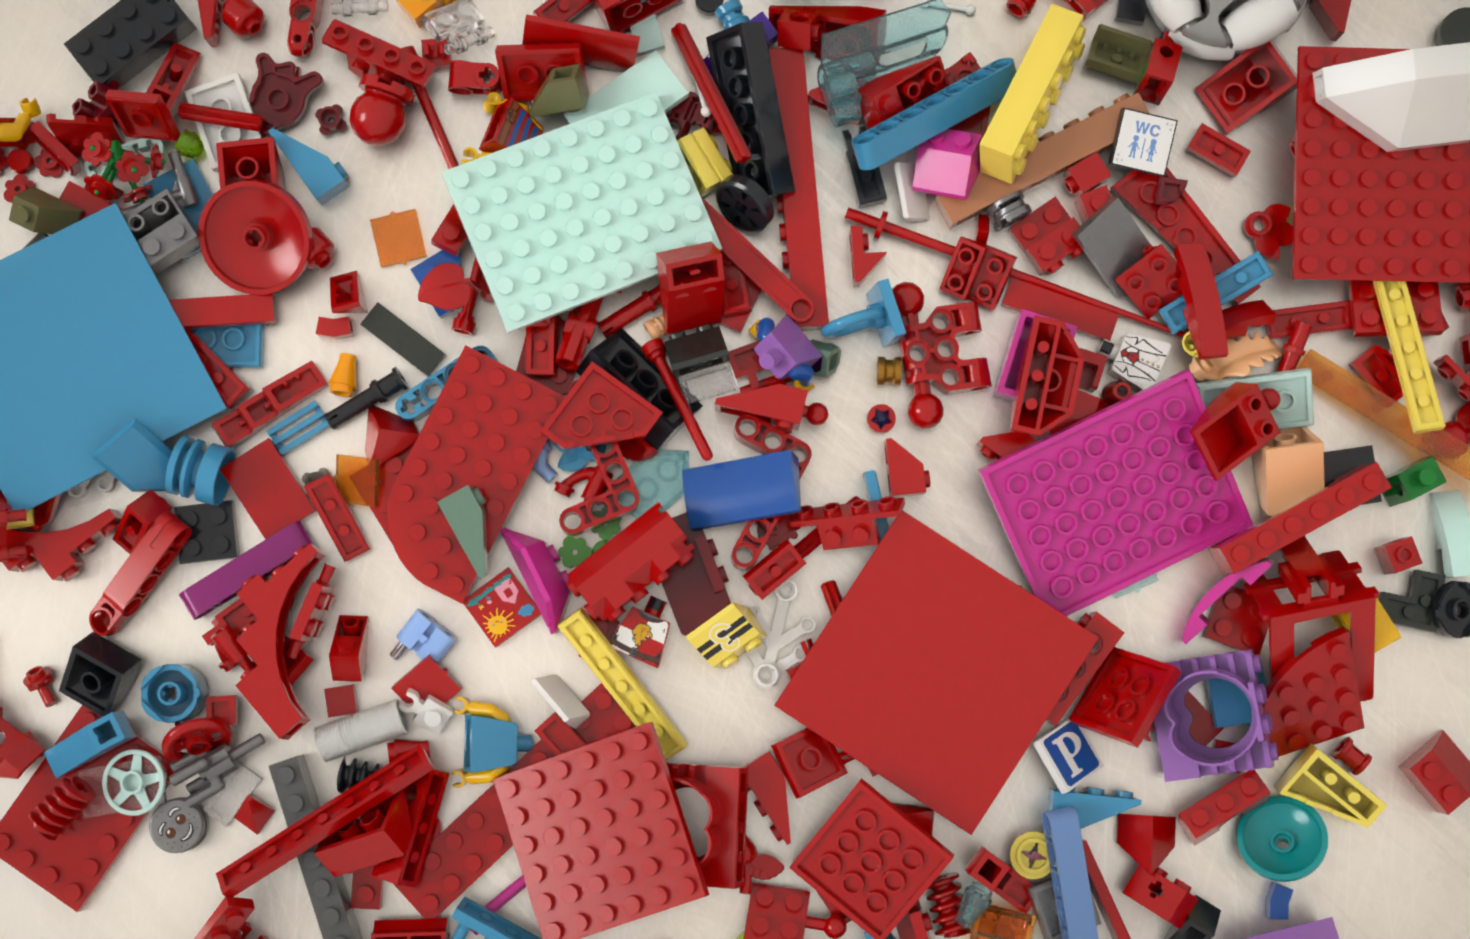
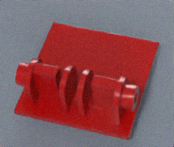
M1152 244L1144 247L1142 250L1144 253L1143 258L1115 278V281L1148 319L1158 313V310L1182 295L1178 280L1182 275L1178 263L1162 244L1154 247Z

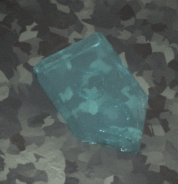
M658 450L659 453L652 459L642 462L635 461L628 468L639 493V506L636 511L631 513L635 519H638L658 502L663 507L659 512L663 513L684 495L682 470L688 469L689 451ZM623 473L616 480H619L623 476ZM626 492L621 494L618 500L623 506L628 507L634 503L635 498L632 494Z

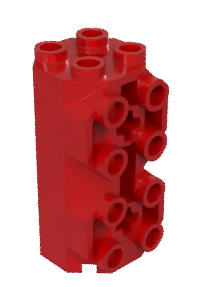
M659 502L567 574L570 580L565 584L576 597L582 595L587 602L584 608L594 620L601 618L602 621L609 619L611 622L615 621L626 612L623 607L632 600L636 604L649 594L646 588L650 584L655 582L659 586L671 576L669 572L671 568L676 564L683 567L694 558L691 552L695 547L692 543L688 546L684 544L688 541L686 535L666 510L663 513L659 512L663 509Z

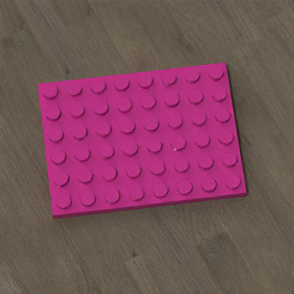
M1185 369L978 469L1032 595L1063 615L1068 616L1253 526L1232 471L1228 472L1218 481H1215L1190 433L1192 427L1206 410L1190 370Z

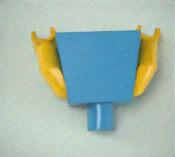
M464 697L455 698V700L464 702L463 710H453V712L465 715L464 768L457 769L451 773V775L460 774L462 782L452 784L453 787L459 788L467 783H491L495 778L507 773L509 766L516 764L517 752L532 750L531 734H518L517 723L510 722L509 714L491 703L470 702L469 699Z

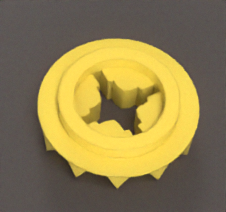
M1026 832L1016 837L1013 845L1010 847V862L1021 876L1028 879H1040L1051 872L1045 835L1040 832ZM1035 843H1037L1036 850L1045 859H1034L1029 867V857L1021 852L1031 851Z

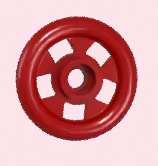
M198 718L189 720L175 726L165 735L162 741V751L169 760L176 762L186 754L181 752L183 749H186L191 755H200L209 750L212 751L224 743L227 746H231L233 731L227 723L218 719ZM218 732L221 734V736L212 737V734ZM180 737L183 738L182 742H176Z

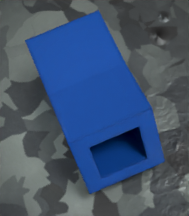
M1271 881L1265 898V917L1288 920L1289 902L1293 889Z

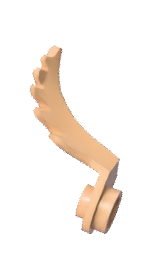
M1254 332L1251 340L1246 333V336H1239L1237 341L1233 338L1227 339V357L1202 360L1199 357H1193L1192 362L1189 364V369L1194 377L1201 382L1207 379L1214 381L1226 379L1227 377H1245L1250 373V366L1260 368L1264 366L1262 360L1272 362L1274 358L1278 359L1281 357L1282 349L1276 345L1275 341H1270L1267 335H1264L1261 339L1260 333Z

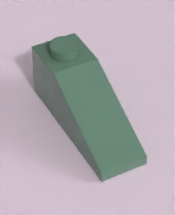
M467 485L437 503L479 579H482L488 575L486 510L482 505L486 503V500L478 487L474 489L472 485Z

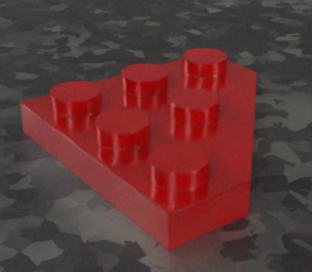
M591 362L545 423L540 433L563 450L644 438L657 423L663 412L597 364Z

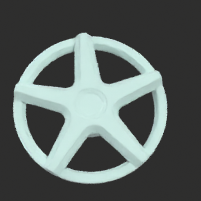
M142 749L126 750L113 757L106 766L102 779L103 793L110 806L119 813L129 816L142 815L152 811L162 799L167 774L164 772L159 760L151 753ZM133 754L130 771L125 772L112 767L120 758ZM142 756L154 764L158 773H142ZM108 775L120 781L121 790L113 800L107 788ZM159 782L157 795L150 803L145 787ZM130 795H135L142 809L130 811L119 806Z

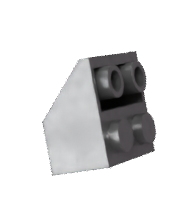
M167 188L124 215L152 270L157 273L165 270L200 247L198 240L200 237L198 236L196 225Z

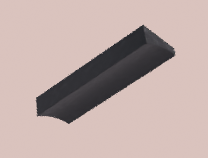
M763 22L739 23L706 37L714 81L751 153V158L745 163H737L727 145L733 175H743L752 179L765 190L769 198L795 192Z

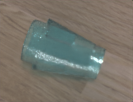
M972 882L970 886H966L957 917L955 918L957 923L965 928H971L992 903V891L979 882Z

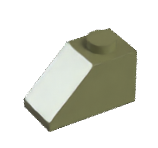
M32 187L14 195L9 221L32 232L54 234L80 221L83 210L36 187Z

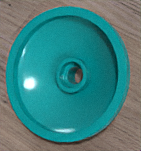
M1271 796L1268 801L1242 816L1237 829V844L1243 860L1254 872L1273 881L1290 882L1307 877L1321 865L1328 849V832L1322 817L1312 806L1289 796ZM1280 842H1286L1288 847L1281 849L1277 845Z

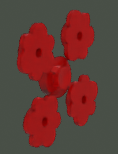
M35 122L30 123L23 135L24 147H17L18 149L11 151L8 157L3 155V150L0 148V175L2 174V169L8 165L14 173H17L13 180H8L5 183L7 190H5L3 196L10 203L13 202L15 194L35 187V183L23 175L32 168L33 164L36 168L40 169V174L43 177L50 175L53 178H58L63 174V168L44 149L41 150V155L33 159L30 152L25 150L30 144L36 143L30 127Z

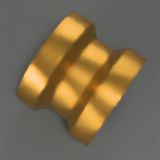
M878 357L877 385H884L886 382H889L894 386H900L902 374L901 357H895L893 360Z

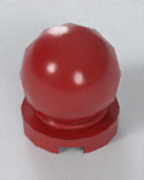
M362 74L358 87L364 93L356 98L350 109L349 121L353 133L368 145L376 147L388 145L397 140L405 128L406 113L403 107L412 106L415 95H413L414 91L393 80L391 86L378 82V75Z

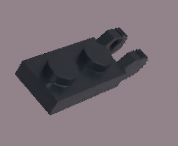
M866 126L859 127V134L867 130ZM849 130L842 131L846 149L845 155L859 208L887 201L880 168L861 170L853 149L851 133H849Z

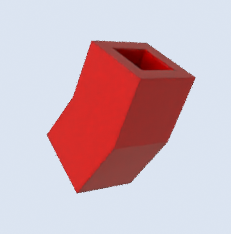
M319 317L316 335L336 340L354 337L352 319L349 317L336 319Z

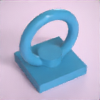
M889 279L878 281L866 294L869 305H867L865 310L845 315L827 323L822 327L821 335L824 338H836L872 327L873 330H878L883 348L894 345L906 334V330Z

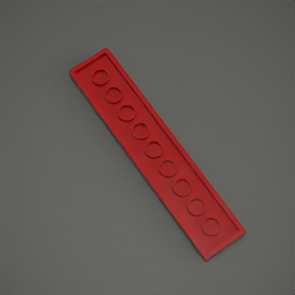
M601 683L581 701L590 712V716L579 727L574 728V731L588 745L636 726ZM541 739L532 747L531 751H528L505 774L555 757L556 755ZM493 784L428 845L416 888L394 884L424 919L438 917L513 846L495 785Z

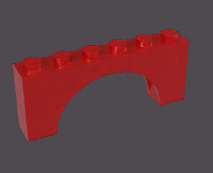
M1377 462L1359 465L1337 477L1330 485L1300 503L1260 524L1222 540L1208 548L1222 574H1235L1392 487Z

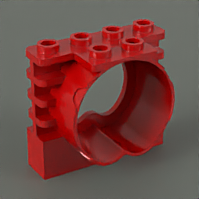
M666 762L675 791L680 788L691 787L706 800L709 806L710 817L704 828L708 837V850L706 854L697 857L707 887L736 889L744 886L748 767Z

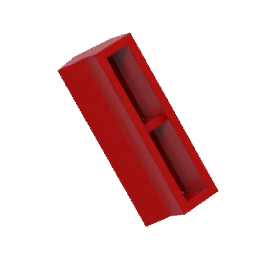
M448 918L375 920L371 939H449Z

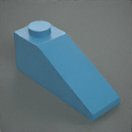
M274 128L268 130L321 205H324L350 187L344 179L349 175L339 161L334 164L329 157Z

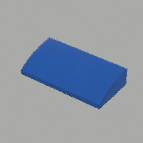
M791 450L682 470L686 512L692 531L801 512L798 457Z

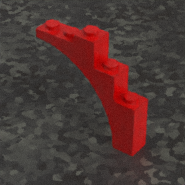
M107 509L90 521L69 529L47 533L23 532L14 529L6 530V547L25 544L26 557L8 558L7 562L2 563L8 571L25 572L36 564L35 559H37L52 580H64L67 582L80 573L79 568L86 564L79 554L84 555L96 547L95 542L102 536L108 537L115 533L122 515L118 510Z
M312 544L303 545L293 553L294 558L286 565L278 566L271 573L270 579L260 574L251 576L241 585L242 589L236 593L258 620L256 622L251 621L241 630L242 634L236 639L257 666L247 669L240 676L242 680L235 686L277 737L289 740L310 721L298 703L289 681L285 662V633L289 613L299 589L310 572L325 557L324 553Z

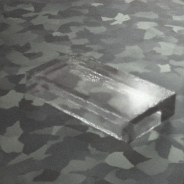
M730 361L676 378L688 405L732 392L739 388Z
M239 762L240 768L229 774L224 780L225 788L213 795L203 809L225 827L229 826L247 795L252 794L263 780L261 776L242 762Z

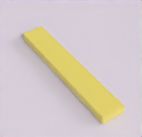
M1373 281L1413 433L1443 430L1446 425L1407 283Z
M582 607L558 624V628L634 725L637 727L653 722L665 760H668L687 747L688 742Z

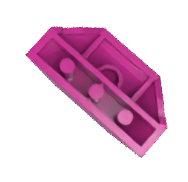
M506 528L500 530L550 634L558 633L560 630L558 624L563 621L572 593L565 584L570 580L567 576V571L561 572L556 563L561 560L553 544L548 546L547 542Z

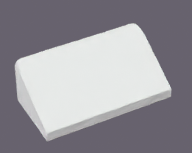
M898 162L895 163L894 167L903 218L910 223L929 219L930 214L926 193L914 191L912 188L916 163Z
M550 675L532 680L533 686L559 717L573 729L579 727L590 716V712L559 676Z

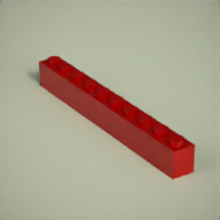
M785 47L769 49L770 62L795 192L776 196L778 213H783L784 224H779L780 241H786L787 251L782 252L783 269H788L789 280L815 306V313L811 320L805 323L794 322L802 332L821 330L824 325L829 323L804 51ZM803 300L796 302L793 306V314L797 318H805L811 311L810 304Z

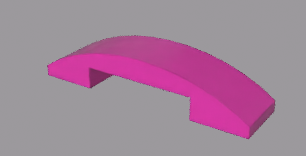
M1270 557L1263 558L1235 574H1226L1204 594L1193 610L1186 624L1182 641L1187 644L1207 626L1210 620L1203 612L1241 577L1251 585L1272 566L1274 561Z

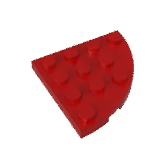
M1344 627L1330 631L1310 642L1312 646L1297 658L1292 656L1277 671L1267 685L1268 701H1265L1263 708L1265 713L1271 714L1273 730L1269 737L1270 743L1276 742L1278 757L1307 748L1311 743L1315 745L1365 728L1349 632Z

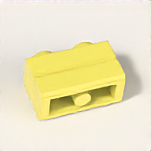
M704 127L677 140L701 197L716 191L718 185L726 177L733 175L730 161L722 157L715 137L708 134Z

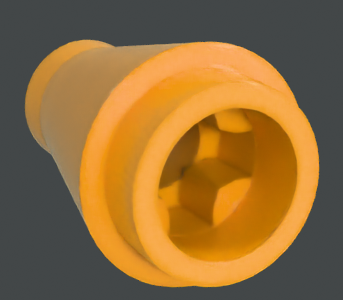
M340 353L339 360L328 383L331 394L341 397H352L353 391L357 390V357L355 355Z

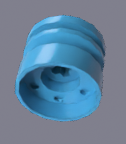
M182 436L176 443L167 465L165 476L167 493L180 494L181 497L189 498L194 494L196 501L214 506L220 505L230 487L220 468L236 459L235 450L215 443L207 449L205 441L200 439L195 441L192 437Z

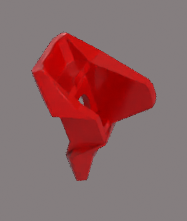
M0 707V732L5 737L4 742L0 744V778L19 779L31 764L44 755L45 749L30 730L23 734L3 718V708Z

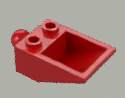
M1235 382L1213 399L1190 430L1215 481L1221 479L1281 433L1271 413L1272 410L1279 406L1281 401L1280 394L1275 389L1265 388L1260 391L1258 384Z
M783 384L716 398L715 411L738 417L744 414H751L769 424L776 425L777 428L786 433L798 430L802 417H806L810 424L818 426L824 424L829 415L827 407L822 403L805 405L808 390Z

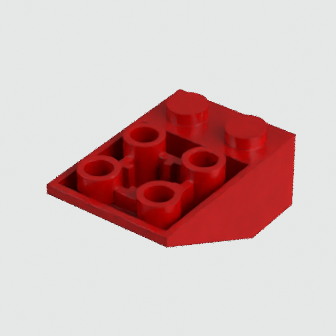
M935 56L877 77L854 91L867 129H870L946 88L950 84L941 57Z
M710 241L656 253L666 334L698 328L707 324L720 323L725 281L722 252Z

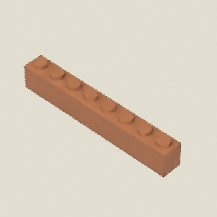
M1139 92L1132 96L1126 93L1113 101L1114 105L1106 109L1104 106H1100L1088 113L1089 117L1082 121L1076 118L1063 126L1064 130L1056 134L1054 131H1050L1038 138L1039 142L1034 151H1028L1025 157L1027 162L1023 173L1020 176L1016 175L1012 184L979 172L966 200L936 195L934 201L949 229L986 212L987 208L995 202L1016 191H1022L1023 193L1067 171L1068 168L1093 153L1101 154L1111 149L1121 108L1149 113Z

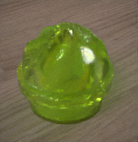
M185 129L174 148L180 152V156L195 158L203 153L204 146L197 132L191 133Z

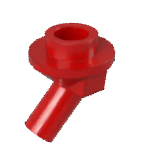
M42 666L30 669L23 679V684L30 692L38 690L45 707H51L57 703L48 685L54 681L51 669Z

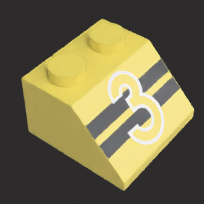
M732 602L688 634L686 638L712 667L728 669L739 661V655L745 651L748 653L761 646V640L767 634L749 607Z

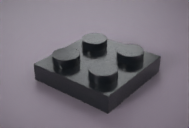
M233 500L222 501L218 506L204 503L174 507L175 515L192 529L189 540L179 552L180 564L233 559L240 556L235 503Z

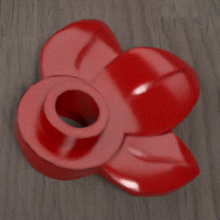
M1272 204L1263 212H1253L1245 219L1244 230L1246 234L1254 239L1256 250L1265 258L1278 260L1280 258V246L1293 243V226L1285 221L1290 214L1291 208L1286 205ZM1254 222H1259L1262 225L1261 231L1255 230Z

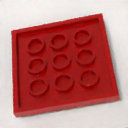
M861 778L789 868L874 939H885L951 862L955 854Z

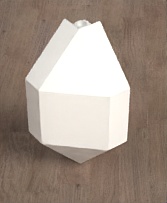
M1470 42L1410 49L1324 67L1313 72L1316 103L1386 152L1470 142Z

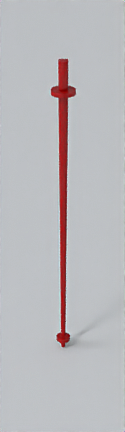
M849 207L847 209L846 219L876 229L873 238L879 239L881 232H885L950 256L953 255L956 248L955 246L886 221L888 212L883 211L879 219ZM1014 268L1010 273L1009 277L1171 333L1167 325ZM1187 327L1184 332L1179 331L1174 335L1182 337L1183 339L1184 335L1189 331V329Z

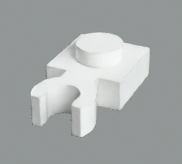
M408 688L406 696L412 698L414 702L408 704L400 700L398 708L405 713L414 712L413 722L438 736L453 714L454 708L430 694L424 701L415 689Z

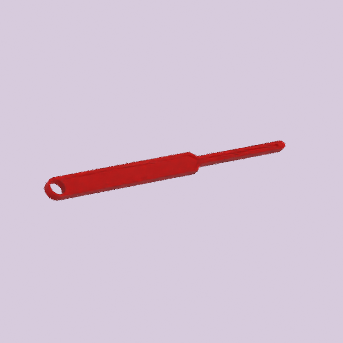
M701 197L722 246L721 251L794 321L805 323L811 320L815 313L813 302ZM802 300L808 302L811 307L809 315L805 318H797L793 314L794 304Z

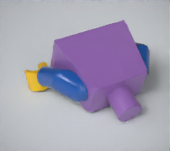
M788 314L776 325L770 318L758 319L748 331L760 341L754 347V350L759 356L761 367L766 370L770 369L776 378L780 380L790 377L795 380L793 384L796 388L805 389L808 392L815 388L812 383L814 371L811 366L822 357L816 347Z

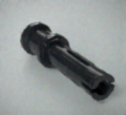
M397 367L392 368L390 374L378 381L376 379L371 381L368 389L330 412L325 413V419H329L328 424L334 430L377 402L385 403L389 401L388 397L401 389L407 390L409 386Z

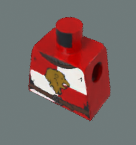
M650 596L644 611L632 607L609 641L614 649L655 668H659L671 624L660 619L667 602Z

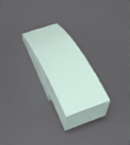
M1460 490L1430 493L1437 550L1442 552L1444 575L1446 578L1470 576V515Z

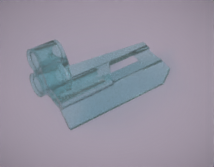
M930 0L822 34L821 65L818 67L817 80L819 88L822 90L829 116L836 128L862 119L860 106L862 96L858 93L859 88L877 77L935 57L942 50L948 37V27L946 24L951 15V11L942 0ZM926 41L923 51L918 56L887 66L881 65L877 60V56Z

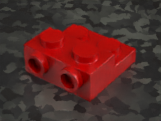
M1056 196L1008 229L1040 276L1047 271L1051 275L1064 266L1062 261L1070 255L1075 259L1084 253L1072 235L1080 225L1074 217L1071 218Z

